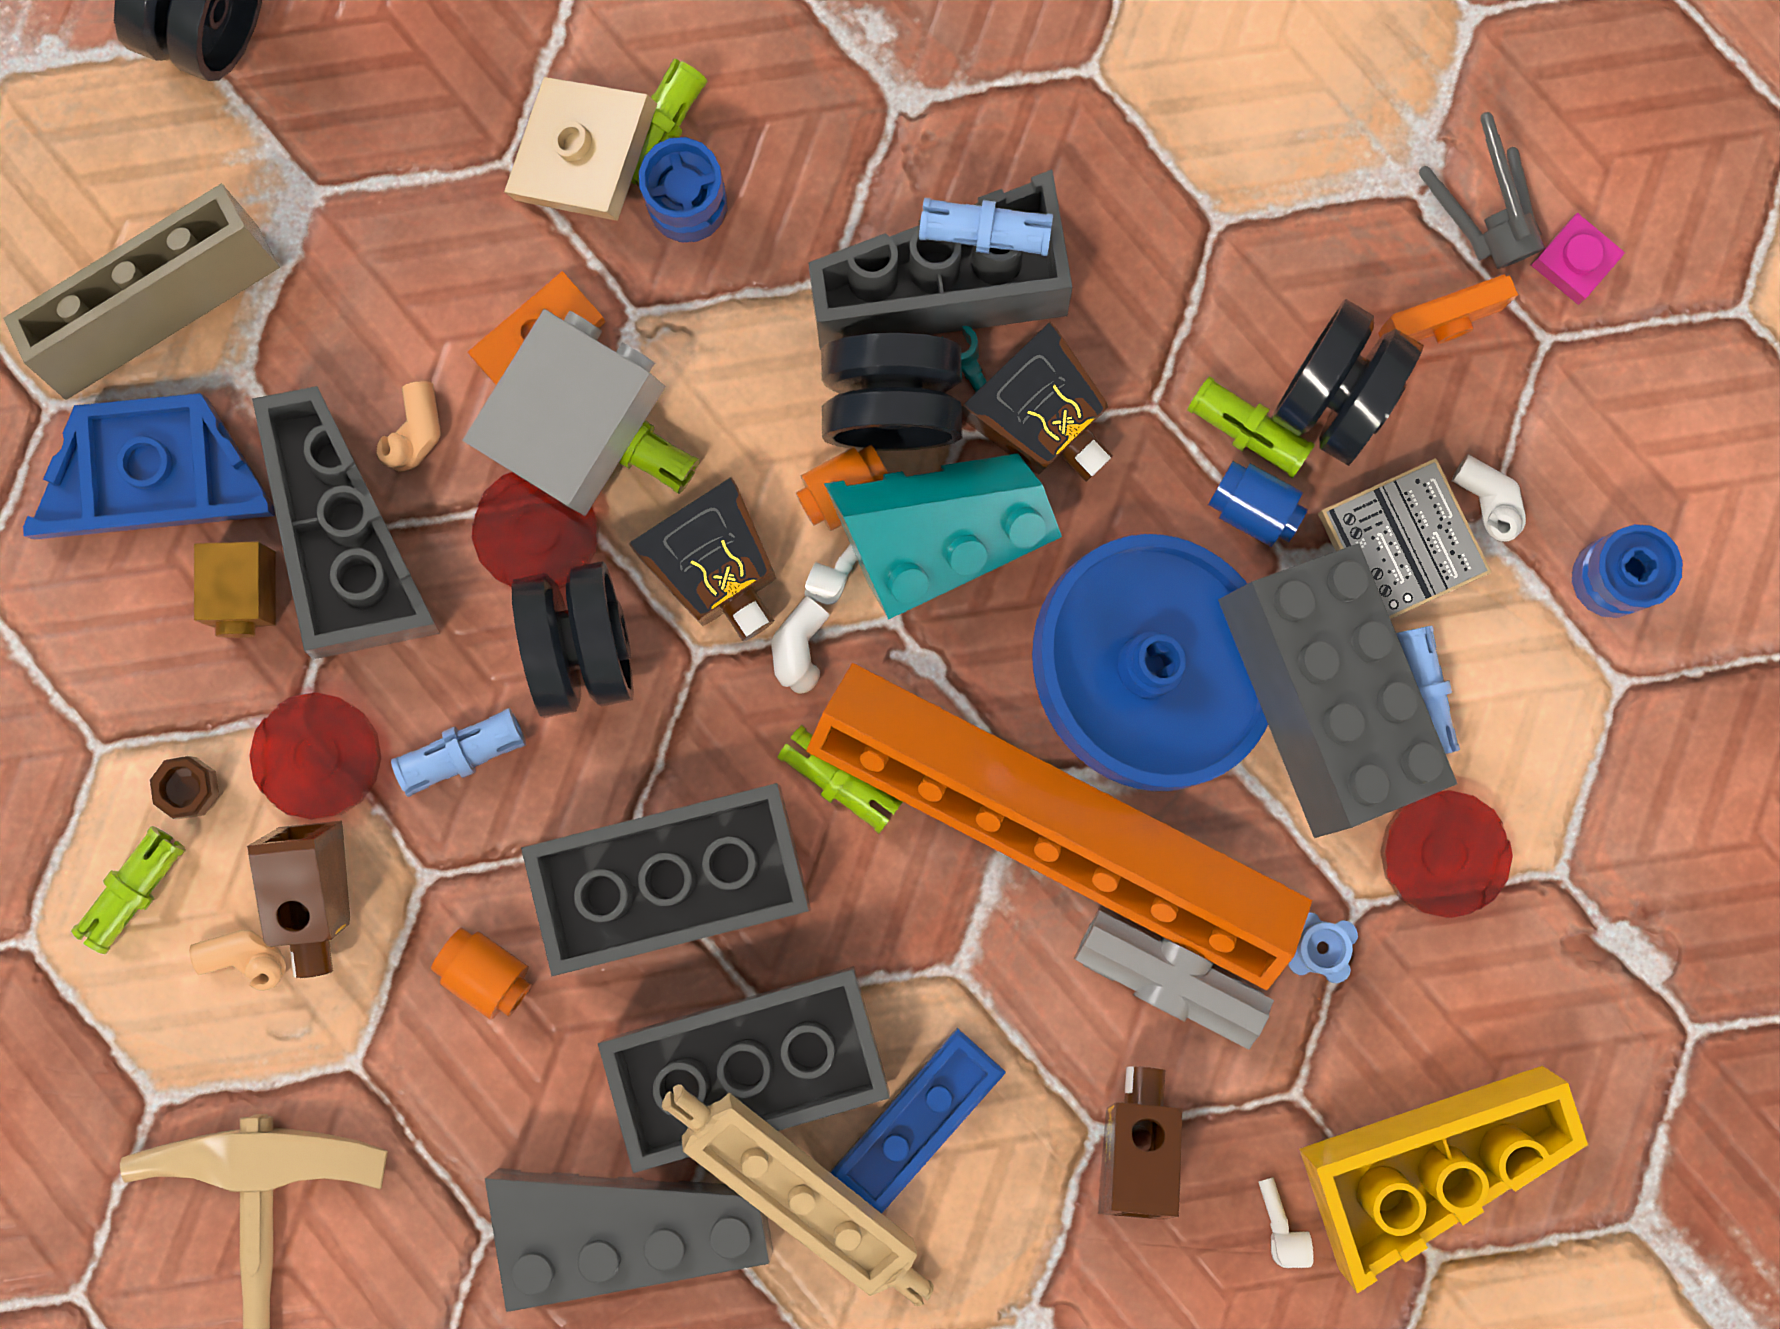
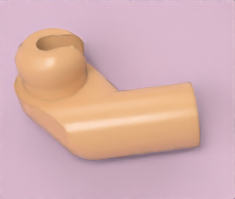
M413 382L402 386L407 421L395 433H391L388 437L382 436L378 441L377 456L384 466L393 468L398 472L413 469L420 464L438 443L441 431L432 382Z
M240 930L191 944L189 949L192 966L198 975L233 966L247 978L251 979L250 986L260 991L274 988L280 982V978L284 975L286 969L281 951L277 947L266 946L263 938L251 930Z

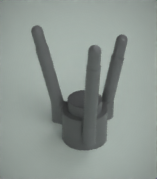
M1484 112L1480 117V121L1506 209L1484 220L1488 229L1487 232L1482 234L1453 195L1428 166L1421 167L1419 175L1470 240L1478 261L1492 256L1496 268L1501 269L1539 253L1545 249V246L1540 237L1542 234L1533 214L1519 150L1516 147H1510L1507 150V154H1505L1494 117L1490 112Z

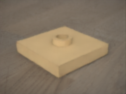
M543 77L504 193L515 201L618 221L657 103L647 94Z

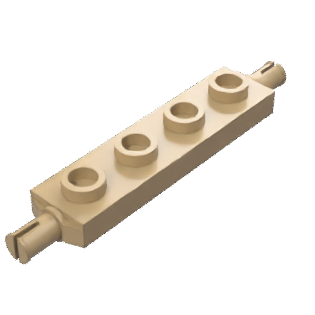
M682 1085L673 1087L674 1094L671 1091L666 1094L662 1102L663 1110L671 1113L688 1127L682 1135L684 1153L869 1296L884 1291L889 1287H894L915 1306L923 1305V1298L928 1301L932 1295L934 1285L930 1280L925 1279L911 1268L917 1257L914 1239L731 1093H728L722 1100L713 1103L711 1106L704 1105L685 1090Z

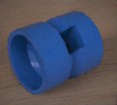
M687 137L669 138L656 144L644 156L639 169V188L654 226L667 238L681 243L698 242L711 236L723 223L727 212L726 189L721 168L714 153L702 142Z
M1634 524L1614 531L1585 547L1579 553L1573 565L1572 585L1577 598L1588 610L1602 617L1619 618L1663 603L1676 591L1682 578L1683 560L1678 546L1667 533L1650 525Z

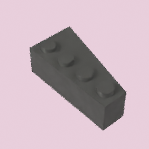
M1053 170L1033 176L1029 184L1004 193L1002 189L978 197V202L974 204L982 206L983 200L995 201V208L1028 213L1053 214L1047 256L990 248L988 254L976 252L977 247L974 245L928 239L919 240L920 219L918 226L889 237L884 233L808 262L820 350L828 342L857 335L876 333L934 335L963 331L962 326L978 329L1067 316L1073 287Z
M318 387L252 398L304 651L314 660L440 634Z
M500 1168L485 1178L506 1312L766 1265L770 1263L773 1246L768 1217L726 1184L690 1181L665 1182L643 1180V1178L591 1177L559 1172L551 1174L532 1173Z

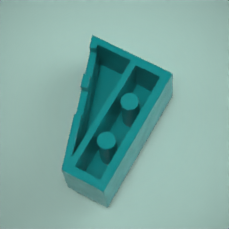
M1018 453L941 465V471L907 477L903 471L883 474V480L849 486L844 481L824 483L866 581L888 620L1062 537L1042 483Z

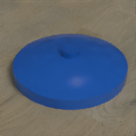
M1141 534L1115 539L1099 546L1077 560L1057 579L1048 592L1036 621L1032 648L1033 673L1041 704L1056 733L1066 746L1091 769L1110 780L1136 789L1149 791L1180 790L1210 781L1226 773L1239 764L1257 745L1268 723L1218 599L1247 584L1233 567L1216 554L1193 542L1161 534Z

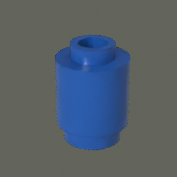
M1232 461L1208 504L1210 507L1221 512L1219 519L1270 547L1274 545L1278 537L1290 542L1308 511L1307 508L1298 504L1303 494L1302 491L1251 463L1245 468Z

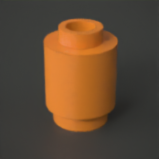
M872 445L860 451L852 447L802 474L801 479L805 488L796 492V495L812 525L815 526L824 521L829 530L832 531L842 524L824 483L844 481L849 486L883 480V474H888Z
M462 927L445 943L431 966V971L441 977V986L489 1020H492L500 1011L509 1017L521 1004L532 984L524 979L529 969L528 965L478 931L472 935Z

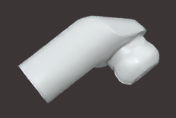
M1467 454L1455 471L1451 481L1479 497L1484 526L1492 538L1501 542L1515 539L1523 531L1526 524V514L1518 483Z
M808 596L804 597L779 627L771 641L776 678L782 686H790L795 693L799 694L811 691L819 681L820 670L811 663L809 640L830 616L828 612Z

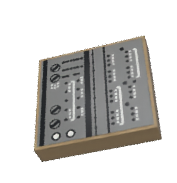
M1436 458L1318 513L1335 551L1357 543L1360 544L1390 619L1492 573Z

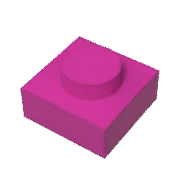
M1576 213L1531 266L1579 305L1590 295L1625 252L1579 213Z

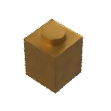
M260 542L194 544V621L215 627V636L225 638L254 637L255 626H276V551Z

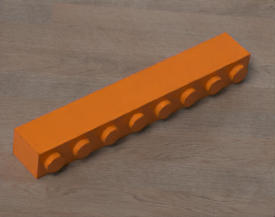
M853 662L851 663L823 711L806 752L1266 991L1295 956L1313 900L1228 857L1226 854L1189 837L1168 824L1160 822L1129 806L1110 794L1102 792L1069 775L1052 764L1038 759L999 737L949 713L941 707L889 682L885 678Z

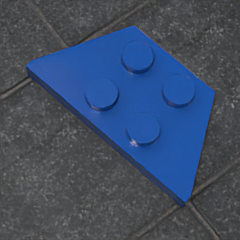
M201 393L74 405L62 433L64 438L62 448L52 457L43 480L49 483L34 518L27 516L23 525V534L25 537L35 540L275 516V508L211 402Z

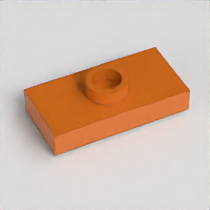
M563 271L467 352L495 385L501 379L543 309H546L562 320L565 319L569 311H572L598 328L606 322L604 317Z
M1503 274L1395 313L1384 323L1378 334L1381 338L1383 334L1397 329L1416 341L1435 335L1438 344L1445 343L1474 330L1472 321L1502 311L1518 296L1511 276Z

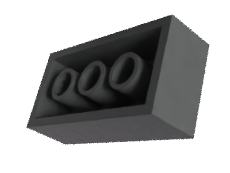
M1359 543L1257 579L1218 599L1314 838L1353 828L1458 784Z
M777 783L521 848L551 977L811 911L781 786Z
M854 966L609 1037L598 1043L633 1173L690 1157L683 1152L682 1135L688 1127L662 1108V1102L669 1091L674 1094L673 1087L676 1085H682L685 1090L706 1106H711L713 1103L722 1100L728 1093H731L777 1131L890 1098V1090Z

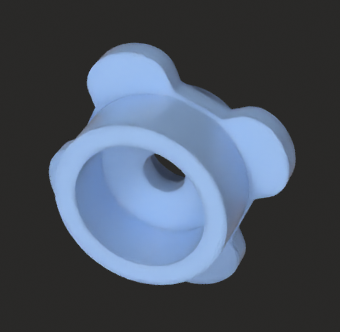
M1308 913L1295 956L1288 964L1291 971L1297 975H1305L1309 972L1322 974L1331 983H1341L1346 980L1351 972L1348 963L1352 956V945L1358 939L1355 926L1345 920L1339 921L1336 924L1321 921L1315 913ZM1319 942L1327 943L1328 951L1325 954H1320L1317 951Z

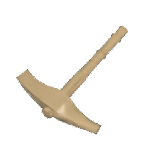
M255 1114L250 1117L240 1118V1129L196 1136L122 1157L120 1172L125 1183L152 1177L194 1178L232 1192H240V1272L243 1297V1329H270V1292L273 1267V1189L295 1181L324 1178L350 1181L381 1189L388 1151L362 1141L295 1129L273 1128V1117L268 1116V1114Z

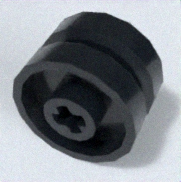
M115 0L114 24L118 40L126 49L155 61L170 59L180 71L206 81H219L233 70L244 54L255 30L262 0Z
M1345 299L1300 366L1278 403L1271 420L1300 436L1309 432L1327 407L1333 411L1319 436V449L1349 466L1372 435L1380 430L1398 403L1406 388V381L1421 356L1424 345L1401 331L1394 329L1383 334L1366 358L1362 357L1360 354L1374 329V315Z
M876 333L844 337L828 342L821 348L822 382L827 388L839 393L822 405V438L826 443L843 448L855 447L858 450L872 445L875 451H905L937 448L954 444L963 439L961 402L946 394L947 391L962 382V353L960 344L947 338L926 334Z
M603 561L571 567L565 584L568 610L566 609L558 584L546 573L513 580L511 586L512 608L519 651L528 687L540 717L549 718L577 711L582 694L579 670H581L589 696L601 707L633 700L634 688L630 663L631 649L627 626L621 604L617 600L609 570Z

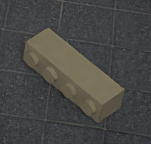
M221 183L3 319L24 364L67 400L276 271L280 266L258 225Z

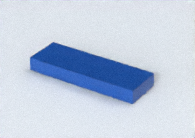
M956 1028L831 1169L830 1173L880 1213H883L1004 1076L1006 1071L960 1029Z

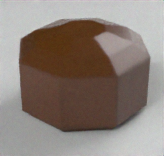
M185 756L164 760L150 779L153 805L173 819L205 815L219 796L216 771L197 757Z

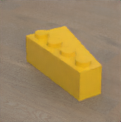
M1539 1066L1308 1145L1299 1150L1338 1268L1358 1294L1378 1281L1375 1276L1401 1259L1406 1263L1428 1248L1426 1243L1458 1222L1465 1225L1484 1213L1483 1206L1509 1189H1513L1516 1192L1586 1147L1588 1143L1568 1082L1544 1066Z

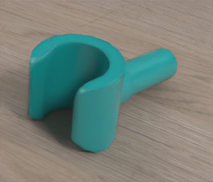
M962 326L964 338L970 345V348L962 353V372L965 378L970 381L975 392H977L987 382L982 373L983 370L977 361L979 358L978 339L971 327Z

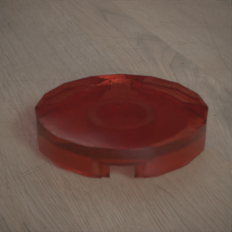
M513 472L502 475L484 491L477 505L478 509L475 513L474 523L472 522L471 538L479 561L497 581L509 587L512 586L514 579L542 573L549 575L558 584L559 589L566 587L565 584L571 567L590 564L598 548L599 521L593 505L587 515L584 516Z
M313 692L289 697L277 706L279 707L274 709L267 718L264 717L254 732L249 757L253 780L261 793L265 794L267 799L274 804L273 806L286 815L320 820L341 816L364 800L377 780L382 757L378 733L363 711L343 698Z
M1446 790L1399 808L1385 828L1380 854L1385 878L1399 899L1420 913L1441 918H1453L1471 914L1496 899L1509 878L1513 858L1510 840H1507L1506 831L1501 825L1503 822L1494 809L1474 795Z

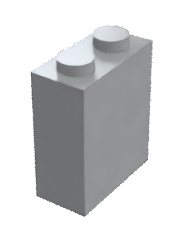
M543 309L462 441L566 506L586 516L666 386L649 373L655 363L645 355L623 342L616 352L598 342L597 340L602 330L572 311H569L565 319L562 320L546 309Z

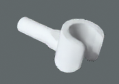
M851 544L839 557L834 569L817 562L814 563L805 584V596L826 605L834 604L839 600L848 574L857 561Z
M1274 1177L1259 1181L1258 1183L1271 1220L1270 1226L1273 1232L1271 1235V1255L1273 1260L1283 1268L1311 1267L1313 1265V1246L1310 1233L1308 1231L1289 1232L1288 1219L1286 1218Z

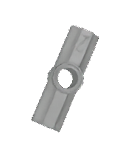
M1098 910L1090 923L1074 957L1076 961L1092 971L1135 991L1133 995L1184 1022L1189 1018L1249 1050L1260 1036L1274 1000L1265 996L1264 993L1212 969L1213 963L1165 938H1161L1158 941Z

